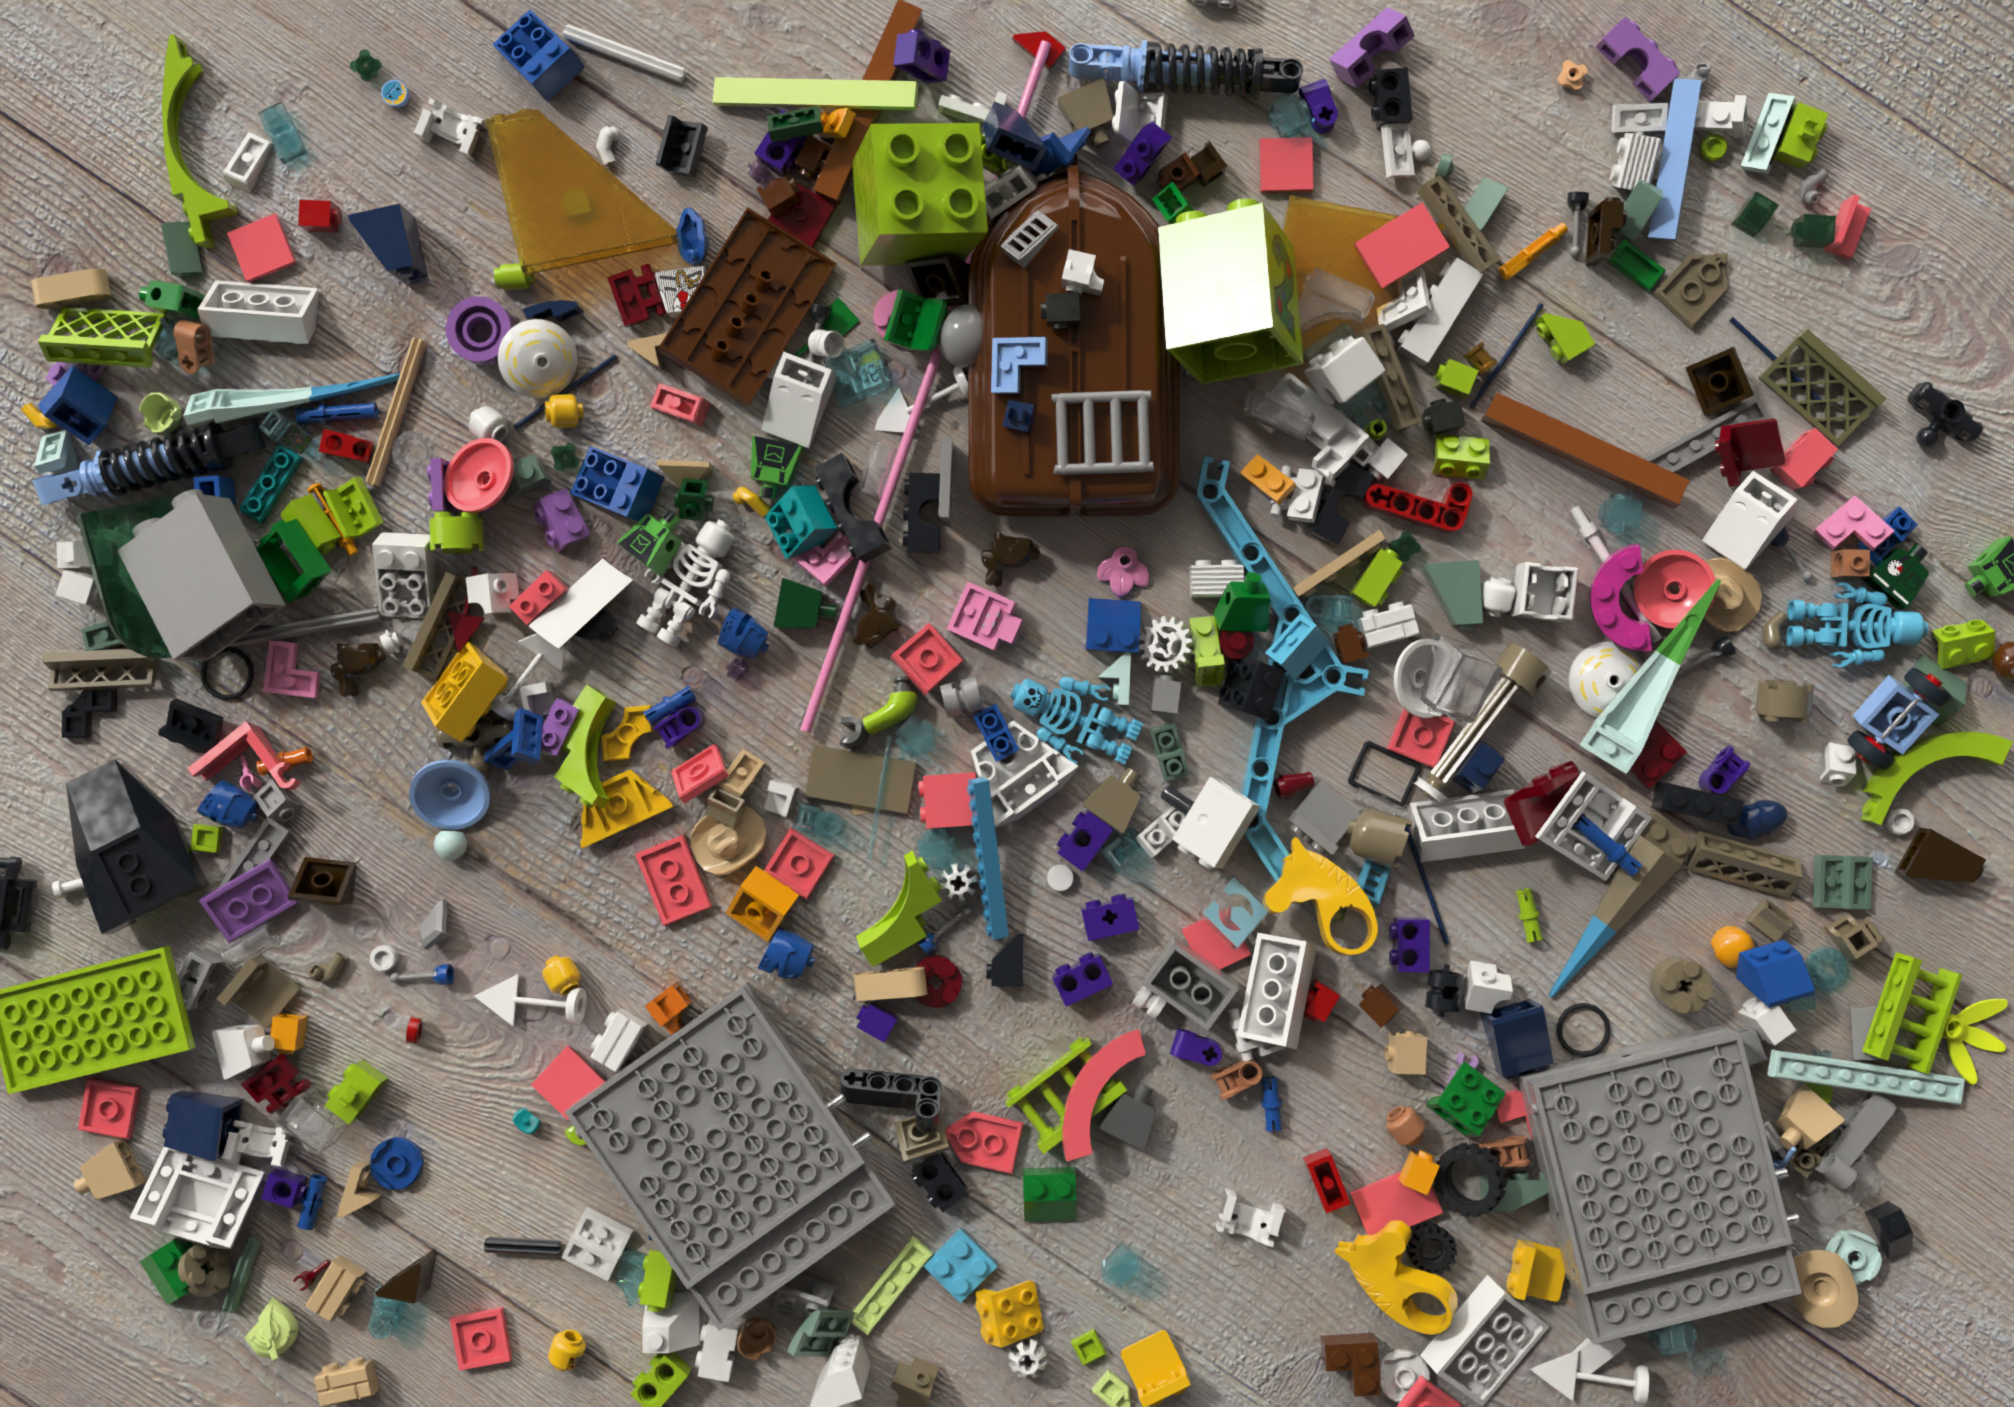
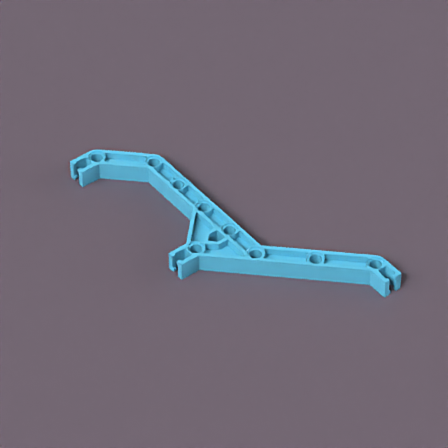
M1204 456L1196 487V499L1238 563L1244 565V572L1246 574L1254 572L1261 576V582L1265 584L1270 595V611L1276 618L1271 647L1291 624L1285 618V612L1288 608L1294 609L1298 615L1301 614L1312 622L1313 620L1225 490L1230 461L1222 460L1221 463L1218 462L1217 467L1222 468L1219 480L1215 481L1206 478L1207 467L1210 463H1213L1214 458ZM1206 486L1213 487L1216 490V497L1213 499L1206 498L1203 495V488ZM1252 547L1256 550L1257 557L1254 561H1249L1245 558V548ZM1329 644L1308 665L1312 674L1305 679H1293L1285 672L1272 709L1277 715V721L1273 725H1268L1264 719L1258 717L1255 719L1241 794L1261 807L1255 815L1257 818L1256 824L1247 828L1244 837L1275 883L1281 876L1283 865L1281 860L1290 855L1266 820L1284 725L1335 691L1356 696H1364L1365 689L1362 686H1357L1354 689L1345 686L1344 682L1346 680V673L1359 674V677L1367 680L1369 670L1342 665ZM1268 657L1267 664L1275 667V662ZM1331 669L1335 670L1338 674V681L1335 684H1330L1326 679V674ZM1260 761L1264 762L1267 766V771L1263 776H1257L1254 772L1255 764Z

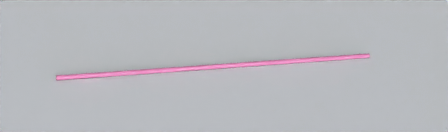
M1041 41L1017 109L1024 119L1026 118L1051 47V43L1047 41ZM986 211V213H987V226H988L991 217H990V215L988 214V212ZM974 250L970 253V255L965 259L964 262L970 264ZM959 305L948 306L947 312ZM938 346L933 349L874 520L881 526H883L942 358ZM859 560L800 730L811 732L870 561L864 563Z

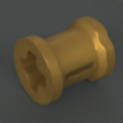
M1483 342L1463 356L1465 359H1469L1474 367L1479 370L1478 376H1481L1498 363L1484 349L1485 344Z

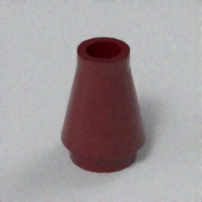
M1310 771L1279 775L1273 781L1278 798H1285L1286 800L1315 785Z

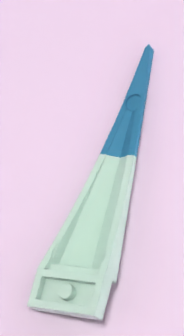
M400 373L349 383L306 388L269 390L214 389L191 395L183 416L187 425L194 423L203 425L209 423L212 419L217 424L225 425L397 382Z

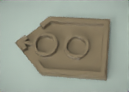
M1727 253L1690 254L1654 292L1655 298L1685 326L1693 328L1728 291L1726 275Z

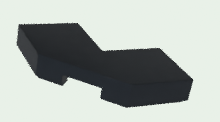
M117 689L83 690L80 696L62 711V738H92V712H117Z

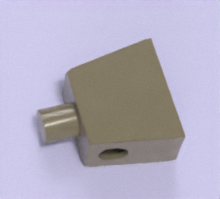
M1104 78L1058 97V108L1074 132L1088 127L1091 131L1088 137L1091 136L1096 148L1110 142L1105 130L1112 127L1113 112Z
M1129 767L1120 780L1110 774L1082 802V805L1121 833H1124L1141 798V795L1133 790L1141 775Z

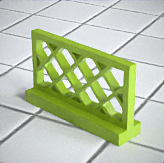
M62 307L49 334L41 335L38 343L47 362L151 368L154 362L151 353L167 322V316L165 313ZM68 317H80L68 324L66 323ZM97 319H106L95 325L91 323ZM123 320H131L120 327L117 325V323ZM148 322H156L147 328L142 326ZM83 325L88 326V328L84 330H81L77 333L74 332L75 329ZM110 326L114 328L113 330L106 332L104 334H101L99 332ZM135 328H138L140 330L129 336L125 334L126 332L131 331ZM68 332L71 334V336H61ZM93 334H95V335L97 336L96 338H90V337H88V336H91V335H93ZM118 336H121L123 339H113V338L118 337ZM145 337L148 338L147 342L140 340Z

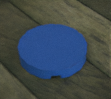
M393 1137L386 1139L374 1149L370 1157L371 1174L376 1182L386 1189L407 1188L419 1178L423 1171L424 1159L422 1152L416 1143L408 1138Z

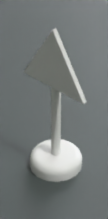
M956 366L953 373L957 383L928 397L925 406L958 389L968 399V373L965 368ZM898 388L877 419L875 430L897 433L905 432L914 405L907 406L900 388ZM918 428L916 429L915 434H920Z
M537 633L519 640L518 643L537 654V656L506 696L502 694L495 696L491 702V709L503 718L514 721V715L518 707L511 700L520 689L519 687L524 684L542 659L562 671L564 644L557 648Z
M520 974L474 996L512 1026H514L516 1003L565 1008L566 1018L572 1024H580L582 1022L587 1006L586 991L580 987L573 988L568 994L566 1001L517 997Z
M1579 1350L1530 1368L1531 1371L1572 1401L1574 1399L1576 1379L1633 1387L1634 1400L1637 1403L1646 1404L1648 1399L1649 1371L1647 1366H1637L1634 1371L1633 1380L1576 1372Z

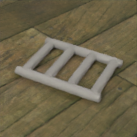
M1152 391L1052 394L1051 399L1053 404H1056L1058 464L1055 465L1054 474L1079 475L1154 471L1153 462H1150L1148 401H1151ZM1110 402L1112 462L1096 463L1094 403ZM1121 402H1137L1138 462H1123ZM1083 403L1085 463L1068 464L1066 404Z

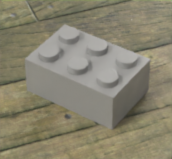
M1175 937L1172 938L1143 979L1145 987L1207 1031L1239 990L1236 980Z

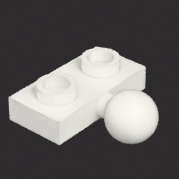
M1668 103L1613 105L1611 132H1633V134L1644 135V131L1666 130Z
M1409 123L1385 124L1381 126L1387 179L1410 178L1414 176L1413 159L1416 161L1426 160L1431 153L1429 143L1425 140H1417L1411 145Z

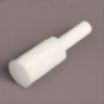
M1769 1120L1763 1122L1769 1147L1773 1152L1777 1151L1783 1159L1788 1152L1780 1144L1779 1134L1770 1124ZM1787 1164L1791 1171H1795V1169Z

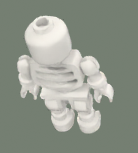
M719 519L716 523L707 521L695 539L699 545L698 548L690 544L685 545L683 542L681 543L666 570L673 567L676 574L683 580L682 584L677 586L665 579L664 574L666 570L661 577L657 575L652 584L658 585L663 583L671 588V591L669 592L662 587L656 591L652 607H648L647 616L640 615L636 621L638 625L656 634L661 625L655 622L656 619L661 618L663 615L661 612L665 608L674 606L673 612L675 614L673 620H669L667 623L669 627L667 629L661 628L657 637L677 648L681 641V638L676 636L677 632H681L683 629L681 626L695 614V608L689 605L688 601L700 606V615L704 616L705 610L710 607L711 614L708 616L709 619L713 620L717 616L718 601L723 598L724 594H722L725 584L729 582L730 573L722 569L723 565L715 559L716 557H724L735 540L734 535L729 532L732 527ZM689 557L694 561L693 566L689 561ZM683 565L689 570L687 575L683 571ZM704 567L710 569L709 572H702L701 570ZM648 569L644 577L650 578L654 572ZM699 576L706 579L703 582H696ZM691 586L709 589L708 594L710 595L705 602L689 594L688 591L692 588Z

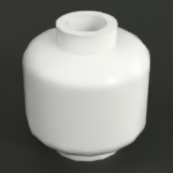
M484 406L471 413L469 417V431L476 438H491L502 442L508 435L507 419L493 407Z
M1493 576L1490 580L1484 581L1481 587L1484 613L1500 617L1501 613L1509 612L1515 596V587L1511 585V581Z

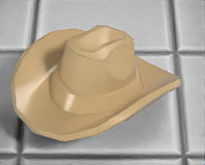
M1720 557L1705 560L1713 571L1715 579H1721V583L1716 591L1715 601L1710 611L1704 616V619L1715 629L1723 633L1739 631L1751 623L1760 610L1763 597L1761 587L1749 571L1743 570L1726 558Z
M745 806L741 822L734 828L705 815L697 822L691 832V850L695 860L705 871L715 876L729 874L744 866L764 848L767 831L763 819L748 806Z
M1822 1249L1805 1251L1794 1256L1793 1260L1802 1294L1790 1297L1800 1314L1808 1322L1821 1328H1835L1848 1322L1858 1308V1291L1853 1275L1845 1260L1837 1253Z

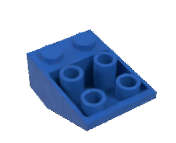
M528 10L513 26L492 44L547 103L585 68L573 51L531 10Z
M590 446L570 494L639 522L645 515H650L665 477L648 468Z

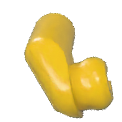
M27 403L21 408V411L36 428H54L57 426L56 423L46 418L43 413H40L32 403Z
M739 487L733 493V499L737 504L742 505L746 502L761 517L765 516L770 510V507L758 495L746 487Z

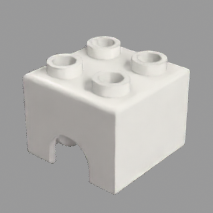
M1350 336L1345 340L1341 338L1330 345V352L1325 355L1319 354L1308 362L1310 367L1305 370L1304 374L1326 405H1332L1336 399L1339 403L1347 402L1385 373L1386 370L1364 337L1353 339Z
M1532 562L1517 564L1514 583L1515 596L1511 617L1555 622L1573 621L1578 568L1543 566L1540 563Z

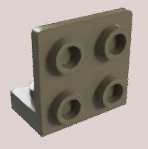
M263 955L247 961L217 1000L224 1006L235 1002L267 1028L271 1026L273 1016L280 1014L299 992L300 986Z

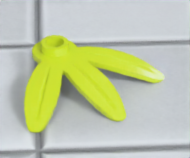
M2006 999L1983 1000L1968 1006L1957 1015L1949 1014L1942 1038L1947 1039L1948 1052L1953 1065L1970 1085H1975L1978 1078L1970 1055L1962 1041L1974 1047L1994 1052H2004L2006 1045L1990 1033L1969 1026V1024L1987 1019L2006 1009L2008 1006Z

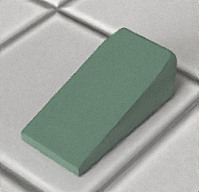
M122 616L81 628L86 651L107 650L141 641L135 616Z

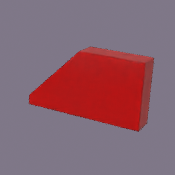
M1046 31L1015 34L1012 37V41L1033 58H1036L1041 41L1051 43L1044 67L1048 70L1053 67L1066 51V47Z

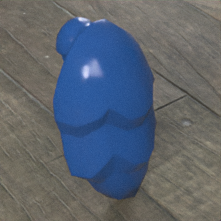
M690 207L685 208L676 229L678 250L687 263L697 265L704 261L707 256L709 238L706 234L705 220L699 216L696 210Z

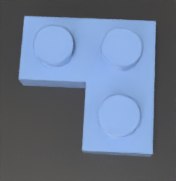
M1046 337L992 338L991 393L1020 394L1021 367L1047 366L1048 339Z

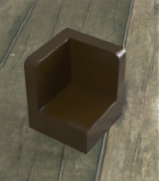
M1210 141L1205 143L1204 148L1190 158L1200 173L1198 181L1203 188L1224 174L1227 168L1226 163Z

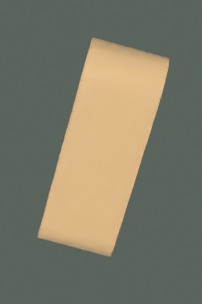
M87 269L31 280L35 307L39 309H52L111 298L108 273L105 269Z
M924 967L865 971L853 974L856 1001L908 998L928 994Z

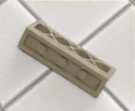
M1441 175L1419 187L1421 190L1417 193L1470 266L1477 269L1480 273H1484L1501 260Z
M1381 324L1358 333L1359 338H1365L1386 370L1376 380L1396 430L1401 432L1422 422V417L1385 325Z
M445 573L402 667L438 680L456 643L453 632L451 633L450 631L451 625H448L445 615L448 610L457 607L458 613L463 614L464 608L462 610L461 605L465 604L466 600L459 602L456 592L460 583L466 585V579L453 573ZM474 603L470 604L469 613ZM446 631L449 641L446 646L438 649L434 639L438 633ZM435 654L438 662L434 673L422 667L426 657Z
M148 648L48 652L43 653L42 663L51 669L48 689L53 692L155 687L158 658ZM148 668L147 679L136 680L133 677L140 669ZM121 669L125 673L117 681H110L107 678L114 670ZM89 671H96L99 674L91 682H84L81 679ZM59 672H70L73 675L65 683H58Z
M1698 831L1695 836V843H1697L1695 846L1696 851L1687 863V870L1785 898L1790 897L1803 878L1800 859ZM1701 857L1713 861V863L1708 865H1702L1698 862ZM1728 866L1738 867L1739 870L1727 872L1724 871L1722 868ZM1759 873L1763 874L1764 877L1754 880L1749 878L1748 875ZM1780 880L1789 882L1785 888L1773 884V882Z

